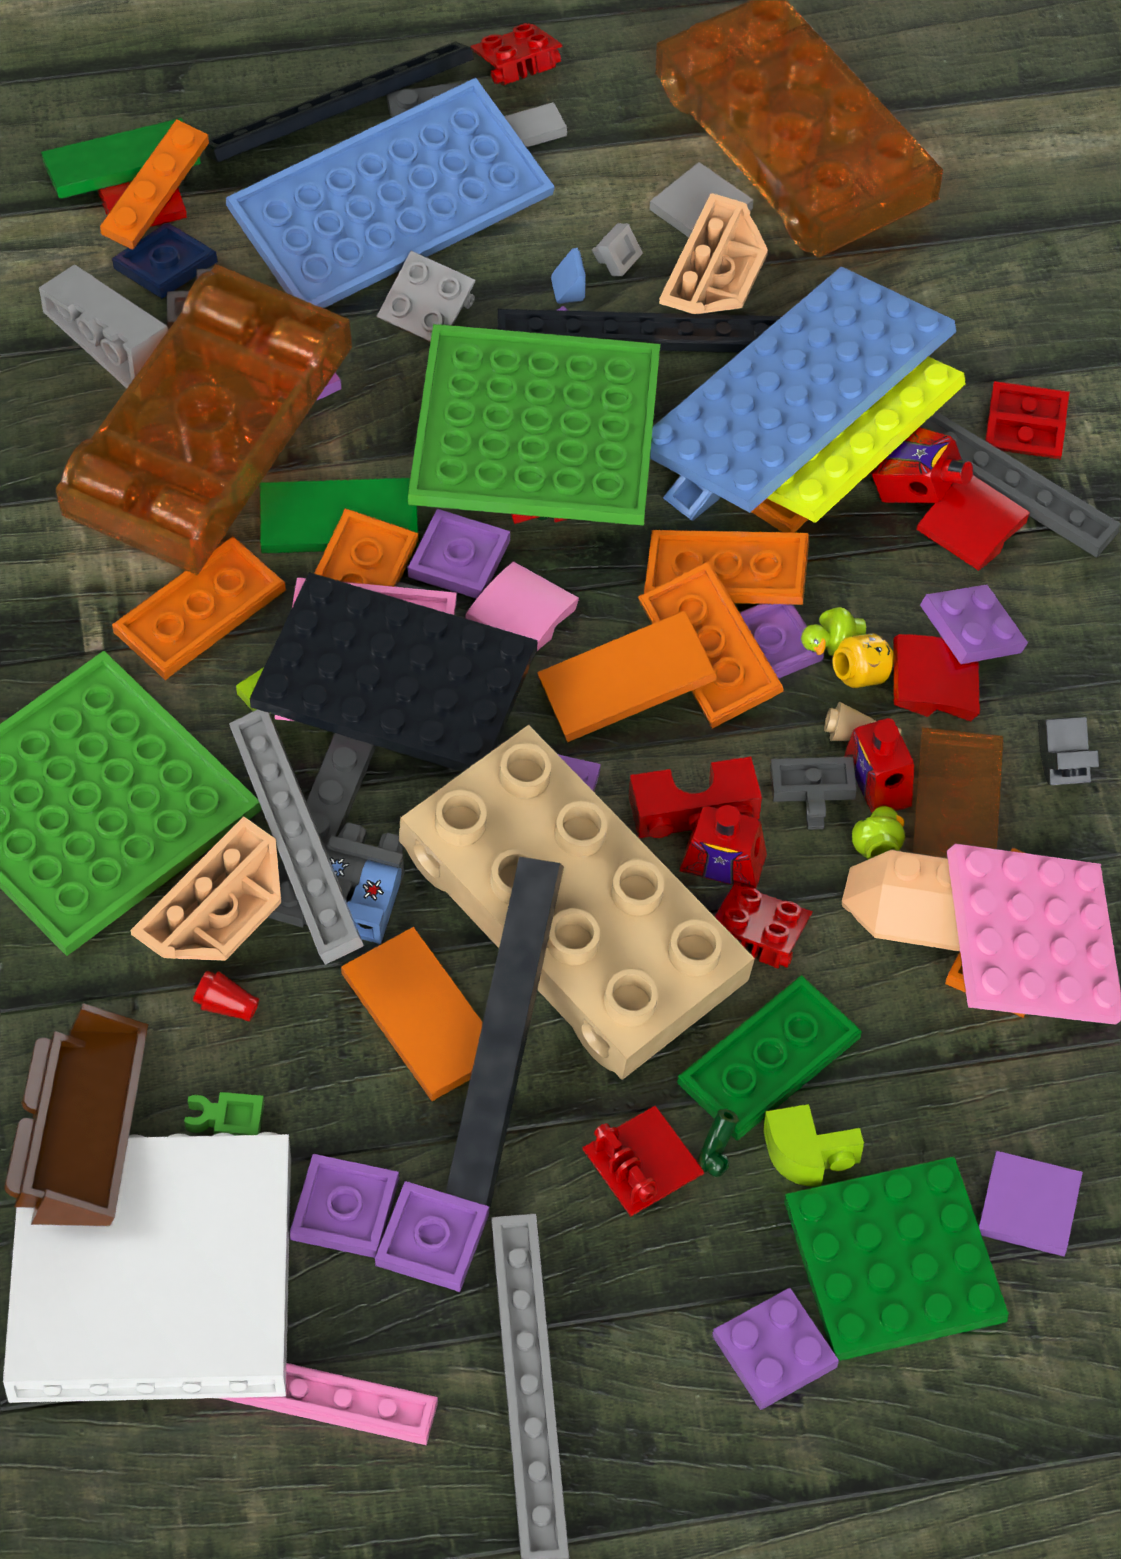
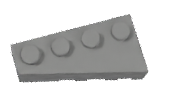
M74 264L39 287L43 312L136 398L139 399L173 376L171 360L173 353L169 345L167 325L94 278L91 274H88Z

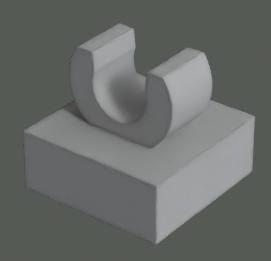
M617 223L603 237L597 247L592 249L597 262L605 263L611 276H623L643 254L627 223Z

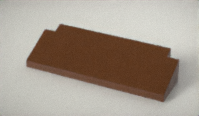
M83 1003L69 1031V1035L55 1031L51 1039L39 1038L36 1040L33 1046L22 1099L23 1108L27 1112L32 1113L33 1118L21 1119L16 1127L4 1184L7 1194L16 1198L14 1207L34 1208L31 1225L111 1226L116 1213L148 1024Z

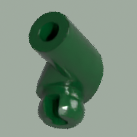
M720 1109L698 1157L700 1167L704 1172L708 1171L713 1177H720L729 1167V1159L722 1154L739 1118L728 1109Z

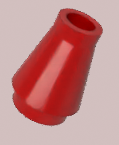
M207 970L196 989L193 1002L201 1005V1010L250 1022L257 1010L260 999L252 996L220 971L214 974Z

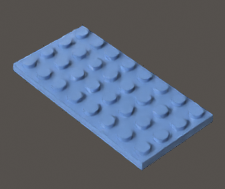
M474 78L226 197V206L301 316L305 318L400 271L410 251L428 257L553 195L554 185L477 78Z
M841 266L653 426L650 459L750 513L956 333L955 320Z

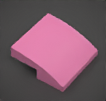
M513 561L479 595L467 611L465 619L538 640V651L552 639L555 626L576 610L579 597Z

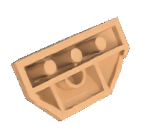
M710 193L660 296L659 304L692 314L743 308L768 252L761 234L750 216L746 203Z
M243 816L130 930L131 935L163 958L226 961L282 903L276 839Z
M889 850L850 867L842 898V906L848 912H851L856 920L873 937L960 951L948 859Z

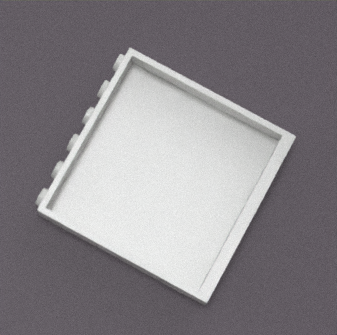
M273 1132L238 1136L229 1133H217L213 1136L173 1134L168 1137L129 1135L116 1213L111 1226L31 1225L34 1208L16 1207L3 1376L8 1402L286 1397L291 1180L289 1134L278 1135Z

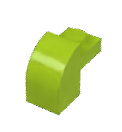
M809 1104L766 1111L763 1133L768 1153L774 1167L786 1179L799 1185L818 1187L822 1186L825 1169L830 1168L833 1171H843L860 1163L864 1146L860 1128L817 1135Z

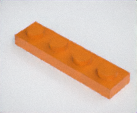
M176 119L100 225L101 235L134 250L209 144L208 134Z

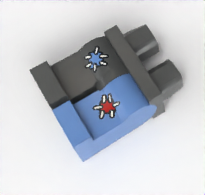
M347 822L338 837L330 836L326 852L361 939L381 944L399 885H401L404 877V846L399 842L398 835L390 833L382 834L378 847L365 844L367 830L360 825ZM303 915L304 924L307 925L305 917ZM358 923L371 926L373 928L365 929L363 927H360Z

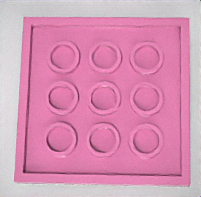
M954 844L947 850L968 1007L1115 1025L1121 1021V990L1101 864Z

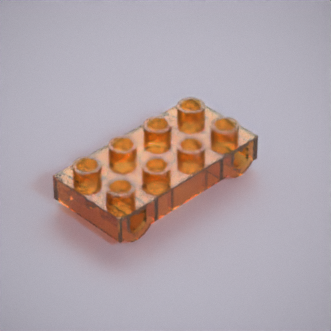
M750 0L657 43L655 74L660 78L670 101L679 111L690 113L780 214L789 235L803 251L813 252L817 258H820L939 199L943 169L787 0Z
M217 264L211 271L201 274L191 287L181 314L93 437L81 442L67 461L62 479L55 488L62 516L198 575L352 349L349 319Z

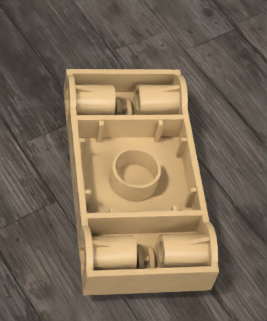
M530 725L520 730L400 818L399 842L406 848L418 870L432 885L441 891L447 892L498 948L501 942L519 857L557 862L564 866L538 991L573 1027L575 1034L589 1054L600 1065L615 1072L621 1080L749 981L755 958Z

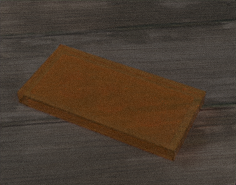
M922 728L912 853L948 859L947 850L954 844L997 849L1003 736Z

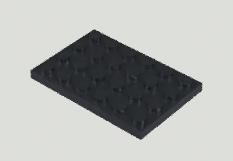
M309 572L250 696V707L464 772L496 749L536 654L538 640Z

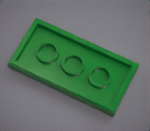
M176 119L42 151L43 163L58 198L74 196L133 181ZM200 156L193 166L201 164Z
M410 478L260 483L261 553L325 551L345 508L418 533L417 506L408 505Z
M801 975L678 1076L677 1084L714 1119L720 1109H728L738 1116L739 1121L731 1136L738 1141L765 1118L766 1111L775 1110L858 1041L861 1038L862 1031Z

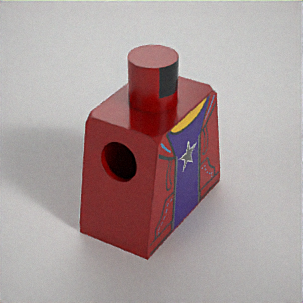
M919 427L887 456L871 474L882 502L937 503L943 499L952 483L967 485L971 481L973 466L970 461L962 460L957 444L951 436Z
M886 718L855 728L851 734L844 756L853 757L855 779L871 813L880 806H888L895 811L912 807L914 762L894 720Z
M724 805L720 808L702 807L691 832L680 866V872L730 885L738 884L743 887L747 886L757 889L767 856L761 821L757 818L741 815L739 810L731 805Z

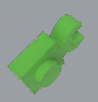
M220 1092L218 1103H211L206 1097L201 1095L188 1097L189 1109L200 1110L203 1114L196 1118L185 1117L186 1130L199 1133L207 1130L209 1127H214V1135L217 1133H229L238 1136L257 1135L260 1133L264 1110V1096Z

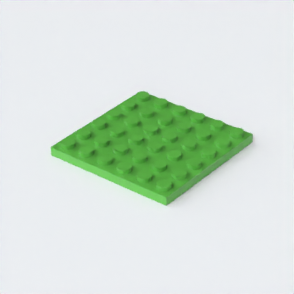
M433 324L408 491V505L644 526L660 344Z
M105 651L99 653L0 724V888L66 956L215 846L243 816L249 820L262 810L259 800Z

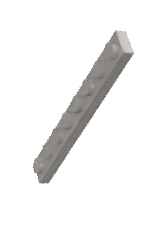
M256 710L229 723L272 836L276 839V846L319 956L326 965L363 947V941L271 714Z
M536 1214L492 1217V1235L521 1559H569Z

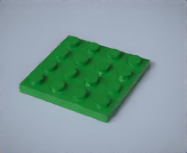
M955 1156L785 1194L784 1203L827 1341L839 1361L1007 1322L1009 1313Z

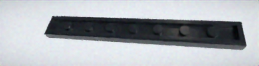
M455 41L212 138L204 149L207 157L220 162L474 60L471 47Z
M498 309L497 330L660 344V351L740 353L782 316Z
M519 857L446 1188V1194L491 1207L564 869L561 863Z

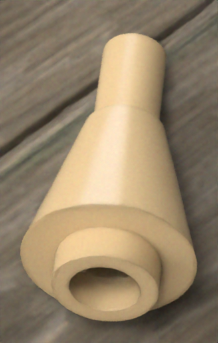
M839 702L836 709L829 708L824 731L830 733V741H849L855 728L876 722V720Z

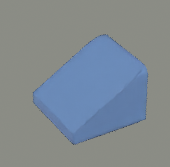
M578 248L571 249L552 273L551 281L555 299L559 304L583 301L585 298L586 275Z
M681 475L663 497V499L691 521H694L720 498V496Z

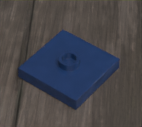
M167 222L142 238L134 250L127 248L114 256L112 262L115 270L162 299L167 296V292L176 290L196 277L197 269H208L216 264L218 259L216 251Z

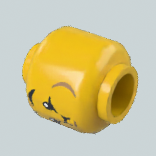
M874 633L847 637L843 639L838 649L834 652L833 669L837 677L851 688L879 685L884 683L891 674L893 651L882 636Z

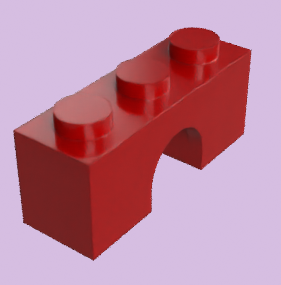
M751 756L711 762L709 788L701 793H687L679 789L673 781L671 769L630 775L629 801L638 838H663L671 833L693 830L702 807L705 806L720 808L724 805H731L736 807L741 815L760 819L762 795Z

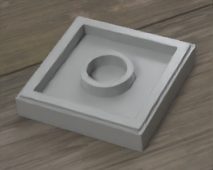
M698 162L650 201V210L684 235L690 237L710 193L744 202L749 211L753 208V199Z

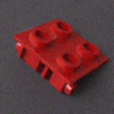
M534 24L518 25L513 28V32L504 35H489L482 38L481 43L470 46L472 51L495 67V70L491 71L492 80L495 84L501 83L503 86L520 80L519 76L522 79L527 78V70L533 76L537 72L541 73L556 67V63L561 62L558 48L562 47V43Z
M734 884L714 917L739 942L741 940V945L746 950L749 943L753 944L751 955L755 959L760 948H762L759 962L779 969L780 966L789 967L794 953L792 949L812 916L813 911L804 909L792 901H782L765 895L753 887H743Z
M656 1105L617 1128L610 1127L608 1123L600 1125L594 1131L596 1140L582 1147L584 1153L630 1217L704 1174L703 1169Z

